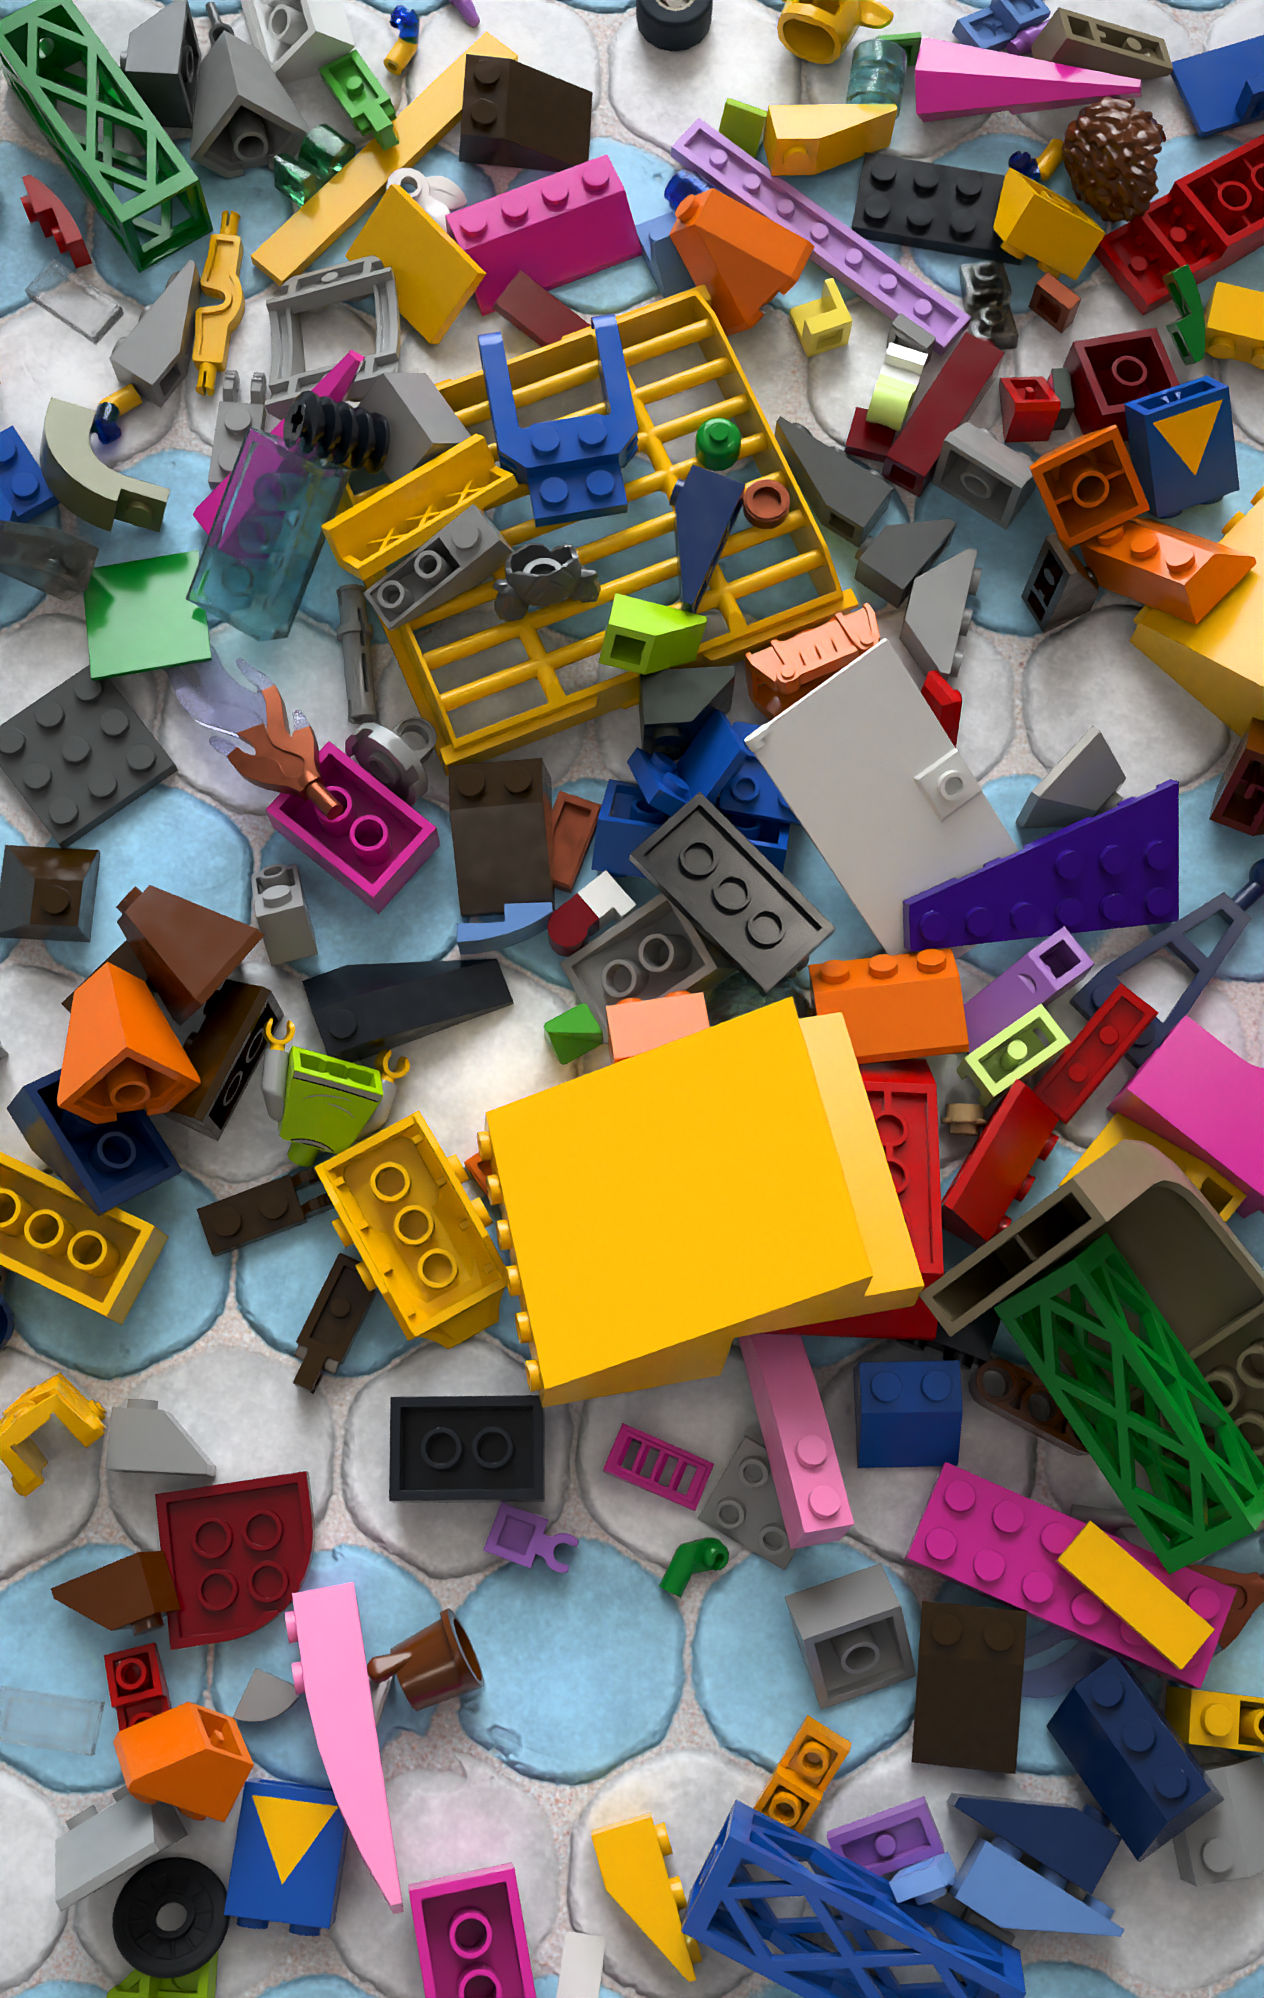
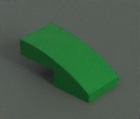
M1186 264L1162 276V279L1181 316L1166 325V328L1184 364L1190 365L1204 359L1205 321L1200 294L1191 269Z

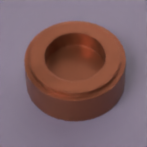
M764 479L754 482L747 488L743 500V513L750 524L760 529H772L781 525L787 518L790 496L782 484L774 480Z

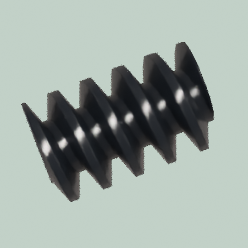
M308 390L301 392L290 405L284 420L283 440L285 446L289 449L298 440L299 450L304 454L311 453L315 448L316 456L320 459H326L332 453L333 461L340 465L348 459L349 465L356 470L362 468L365 464L366 471L374 475L381 470L387 458L390 446V428L386 417L380 413H369V411L362 407L353 408L350 404L343 401L336 403L334 399L328 396L319 397L318 394Z

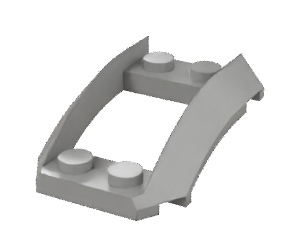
M370 255L290 277L280 287L283 296L266 300L265 305L269 312L272 340V363L268 387L272 395L271 399L265 400L264 406L267 413L282 421L294 399L303 391H311L337 365L334 364L305 372L300 312L317 313L326 309L330 304L345 300L358 302L374 293L377 322L375 354L364 356L365 359L345 402H361L383 372L398 373L401 330L395 275L392 267L384 268L382 261L376 256Z

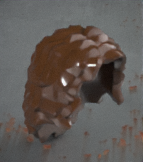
M1109 96L1102 97L1098 102H1094L1091 106L1081 109L1077 120L1069 123L1064 133L1065 140L1062 146V157L1065 169L1071 178L1072 188L1077 200H1083L1086 205H1090L1095 214L1101 216L1103 221L1114 224L1126 220V222L1133 221L1135 216L1142 217L1145 215V211L1149 209L1150 200L1159 192L1155 184L1158 176L1154 170L1158 160L1154 155L1161 152L1162 146L1160 145L1161 142H1166V136L1162 130L1163 126L1152 118V112H1145L1136 107L1134 98L1124 100L1114 99Z

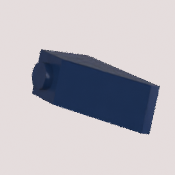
M692 465L686 480L680 478L677 480L669 501V505L675 507L674 535L681 610L695 614L742 508L745 490L744 483L696 465Z
M951 1793L947 1800V1803L1091 1895L1122 1839L1121 1836L1108 1829L1111 1825L1108 1817L1087 1803L1083 1805L1080 1811L1075 1807L1062 1803Z

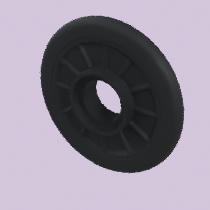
M184 1857L160 1859L141 1868L122 1888L113 1911V1935L121 1955L136 1970L156 1978L181 1977L205 1965L222 1945L229 1927L230 1916L224 1915L227 1891L223 1883L206 1865ZM169 1903H178L187 1911L184 1924L174 1931H165L158 1927L156 1923L159 1910Z

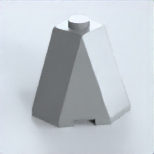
M224 30L200 64L189 152L190 159L227 179L243 176L244 169L269 165L270 170L287 167L310 138V128L261 51Z

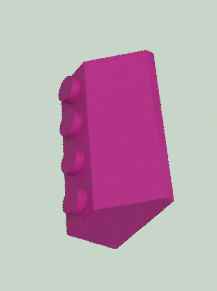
M608 154L445 215L447 234L486 273L472 294L482 316L495 312L492 309L494 303L520 270L546 291L642 255V248L625 189Z

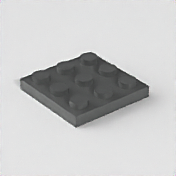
M90 665L0 725V767L61 848H67L178 771L174 762L109 678L91 680Z

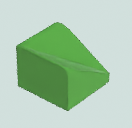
M583 1002L549 1020L544 1025L545 1039L562 1065L603 1044V1032L586 1003L583 1004Z

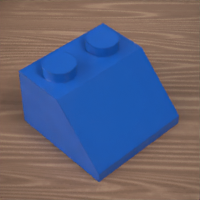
M960 1360L859 1362L853 1368L857 1468L941 1467L945 1462L958 1466L963 1413Z

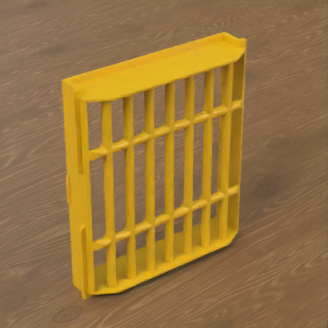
M705 284L616 316L638 424L637 453L647 454L655 470L654 473L624 484L627 503L659 490L665 493L670 501L677 480L679 478L686 480L692 465L706 468L698 461L697 457L672 465L663 444L698 431V428L709 419H730L734 417L743 436L738 460L752 455L762 476L745 483L744 494L747 488L756 481L764 479L774 480L782 484L788 491L790 506L785 521L775 528L760 529L753 526L730 535L720 559L787 533L790 534L799 555L728 583L717 563L708 584L710 590L705 591L696 614H701L714 608L720 610L730 632L700 643L695 661L667 669L729 666L744 660L745 654L748 652L752 655L771 647L770 642L775 639L779 641L788 640L802 630L824 625L837 613L841 612L843 616L850 614L851 610L858 608L859 605L852 588L842 591L827 544L715 312L711 309L712 298ZM591 326L565 335L561 341L507 360L515 409L600 378L595 330L591 329ZM698 342L707 363L636 389L628 372V367ZM483 370L456 380L447 379L434 384L465 428L491 419ZM716 380L725 401L654 427L645 405ZM605 401L555 420L597 413L607 415ZM496 442L489 444L488 447L494 462L499 461ZM331 453L326 459L319 458L315 465V471L335 517L387 487L391 482L354 495L345 473L356 469L349 465L348 459L341 465L333 461ZM525 483L518 484L519 487L484 507L481 511L485 514L487 510L529 495L528 485ZM672 506V512L575 548L581 565L589 564L674 531L675 507ZM533 518L499 532L510 547L578 521L536 527ZM676 556L600 585L601 590L595 602L582 603L579 600L574 601L571 597H568L562 603L542 607L532 612L527 610L526 615L522 619L503 622L423 654L413 631L495 600L498 591L493 588V584L498 579L506 578L505 564L492 574L494 580L478 585L393 631L387 628L377 614L420 717L430 722L435 728L437 738L434 749L445 775H449V766L481 763L619 708L628 709L638 705L640 674L631 671L567 696L564 693L555 670L600 653L605 631L547 653L537 630L614 600L615 593L629 595L678 576ZM385 568L363 581L366 590L387 574ZM808 572L819 595L818 598L747 625L736 602L737 599ZM679 601L668 607L681 610V603ZM517 638L521 640L529 660L439 694L430 671ZM533 678L539 680L548 703L456 739L447 715L448 711Z

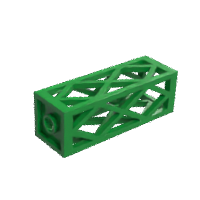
M36 0L0 20V66L7 84L139 273L214 231L199 178L72 0ZM81 61L87 69V79L67 72L64 69ZM57 82H58V83H61V84H63V85H66V86H68V87H70V88H73V89H75V90H78V91H80V92H82V93H85V94H87V96L82 95V94H80V93H78V92H75V91H73V90H70V89H68V88H66V87H63V86L57 84ZM57 99L86 111V136L68 128L57 112ZM98 116L103 118V143L98 142ZM115 124L131 131L147 154V162L114 149ZM98 156L103 158V163L98 161ZM114 163L146 176L147 181L114 168ZM114 183L140 193V195L122 204L114 193ZM177 196L191 217L172 227V198ZM161 204V226L139 217ZM136 231L151 236L153 239L141 245Z
M1107 1232L1035 1274L994 1307V1310L1168 1574L1257 1530L1264 1520V1466ZM1070 1287L1071 1304L1055 1295ZM1085 1298L1098 1318L1086 1312ZM1122 1308L1138 1316L1140 1339L1130 1331ZM1088 1331L1111 1343L1112 1356L1089 1344ZM1058 1346L1070 1355L1079 1381L1060 1371ZM1101 1368L1113 1374L1114 1388ZM1129 1383L1144 1391L1145 1418L1131 1411ZM1160 1411L1176 1435L1161 1427ZM1088 1420H1090L1095 1425L1097 1433ZM1199 1422L1214 1429L1215 1453L1208 1448ZM1162 1446L1188 1460L1190 1470L1164 1456ZM1135 1460L1145 1468L1154 1496L1136 1486ZM1175 1480L1191 1488L1192 1505ZM1207 1498L1216 1503L1207 1507Z

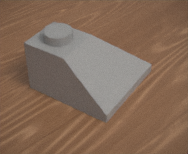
M1093 725L1031 791L1015 821L1017 825L1021 828L1066 827L1088 816L1093 818L1098 814L1100 815L1117 807V803L1123 799L1118 794V791L1125 782L1126 776L1100 730Z

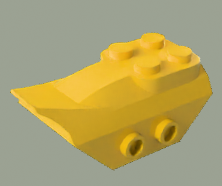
M419 1110L314 1167L340 1216L331 1221L345 1248L355 1244L363 1259L362 1262L355 1265L369 1292L378 1287L408 1341L417 1337L426 1338L439 1343L449 1350L499 1322L500 1301L507 1283L505 1265L486 1230V1227L493 1224V1221L479 1197L470 1201L461 1185L469 1180L456 1154L448 1158L445 1156Z

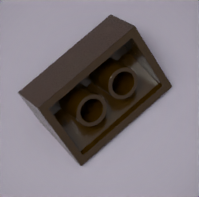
M229 979L225 980L220 991L216 990L206 1001L203 1015L206 1016L198 1033L195 1031L191 1032L183 1045L184 1051L200 1077L201 1084L168 1113H164L167 1118L216 1141H219L269 1045V1042L263 1036L265 1022L273 1018L271 1034L273 1036L284 1016L271 990L263 986Z

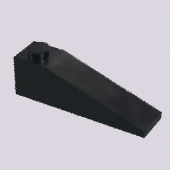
M497 959L345 965L302 981L327 1055L351 1063L376 1055L382 1050H390L514 1004Z

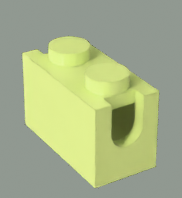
M1040 1004L964 1057L956 1072L962 1080L968 1076L973 1080L981 1093L977 1100L987 1108L1001 1098L1016 1079L1022 1082L1060 1056L1071 1041L1044 1006ZM1039 1028L1049 1041L1048 1047L1043 1045L1033 1032L1034 1029Z

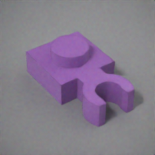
M501 1502L483 1551L530 1569L533 1566L536 1555L544 1557L546 1564L552 1570L559 1573H568L569 1566L556 1561L554 1550L561 1543L577 1547L579 1541L567 1533H559L552 1537L545 1535L544 1533L549 1522L548 1519Z

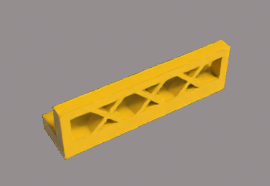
M474 434L321 525V528L339 567L364 581L422 546L472 504L481 510L519 486L514 474L496 466L485 437Z

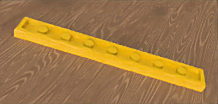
M486 31L397 116V119L391 121L399 144L384 151L374 137L251 255L253 265L280 287L290 277L303 273L385 194L387 180L394 171L400 168H412L461 121L466 54L510 58L517 62L518 55Z

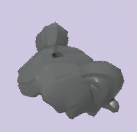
M529 543L507 556L505 563L506 578L498 579L493 584V588L498 591L494 602V610L499 619L515 621L524 618L529 605L548 607L549 605L562 603L568 597H571L574 601L579 600L582 603L595 602L601 590L600 583L596 579L599 576L595 570L582 567L576 549L572 545L556 546L550 551L542 544Z

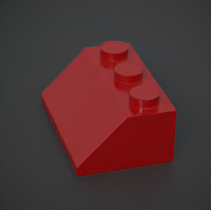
M1018 1079L1013 1082L999 1100L988 1119V1124L984 1126L941 1200L942 1228L977 1249L1010 1225L1012 1218L1005 1215L1013 1199L1019 1202L1023 1201L1036 1178L1029 1174L1037 1158L1045 1162L1059 1139V1136L1052 1133L1059 1118L1025 1083Z

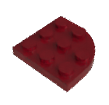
M308 1471L155 1494L160 1550H164L181 1609L167 1615L170 1650L242 1638L268 1625L293 1601L292 1593L300 1591L308 1575L315 1547V1521Z

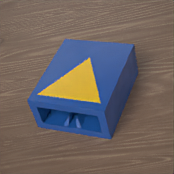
M1204 376L1124 403L1131 460L1150 507V510L1147 511L1156 518L1169 519L1180 515L1183 509L1198 504H1214L1221 501L1224 495L1240 490L1229 386L1209 376Z
M254 1777L246 1780L224 1915L237 1917L236 1925L251 1929H267L269 1921L290 1924L289 1932L293 1934L320 1936L321 1928L330 1929L335 1923L349 1830L342 1817L332 1788Z

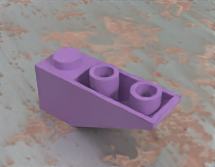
M1065 926L1025 954L964 1004L969 1041V1052H966L968 1055L1038 1005L1042 1004L1045 1008L1086 977L1095 963Z

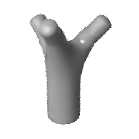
M1077 1504L1071 1505L1070 1517L1086 1524L1091 1520L1101 1530L1127 1542L1129 1541L1120 1528H1137L1126 1508L1100 1509Z

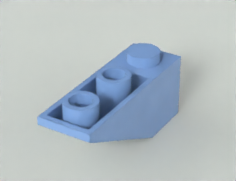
M995 1835L992 1843L977 1836L955 1876V1884L949 1887L947 1891L954 1898L1000 1928L1121 1937L1125 1930L1111 1921L1115 1910L1088 1893L1081 1902L1064 1890L1069 1883L1067 1879L1042 1863L1037 1872L1019 1862L1023 1851L998 1835Z

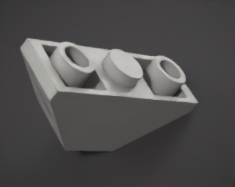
M968 548L914 579L899 639L925 677L929 671L937 670L946 681L949 676L955 678L958 676L964 651L956 649L959 635L967 636L973 609L965 608L968 594L976 595L982 572L981 568L974 567L978 551L976 549Z

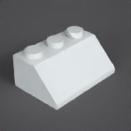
M240 0L253 46L261 51L281 84L320 75L319 68L348 54L355 47L342 0Z

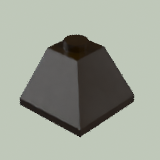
M5 845L0 881V938L90 942L100 851Z

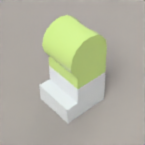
M889 343L870 402L866 421L879 423L893 430L901 431L917 393L928 354Z

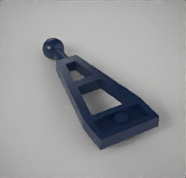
M1264 858L1252 865L1249 871V882L1232 898L1225 892L1221 893L1109 963L1069 1001L1089 1021L1121 983L1117 979L1118 976L1166 946L1196 974L1164 1022L1162 1023L1155 1017L1123 1056L1136 1069L1149 1058L1157 1047L1161 1046L1164 1042L1162 1039L1187 1015L1251 920V917L1245 911L1264 895ZM1218 913L1230 926L1207 958L1184 934Z

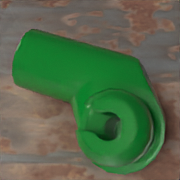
M711 1537L682 1543L676 1549L659 1587L681 1598L692 1574L710 1570L719 1571L727 1565L729 1561L727 1547L720 1540Z

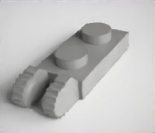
M226 370L223 401H219L208 476L210 489H215L263 440L266 420L264 403L267 382L265 373L254 372L251 379V403L237 402L240 389L237 370Z

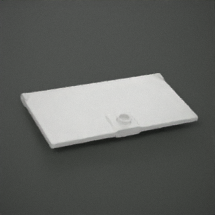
M886 638L882 639L744 739L888 955L920 952H910L904 948V900L954 877L959 879L983 868V864L998 857L1003 859L1019 851L959 751L954 747ZM977 944L939 948V950L952 948L956 961Z

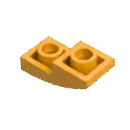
M807 1715L774 1769L753 1809L801 1833L819 1806L825 1789L848 1755L852 1743Z

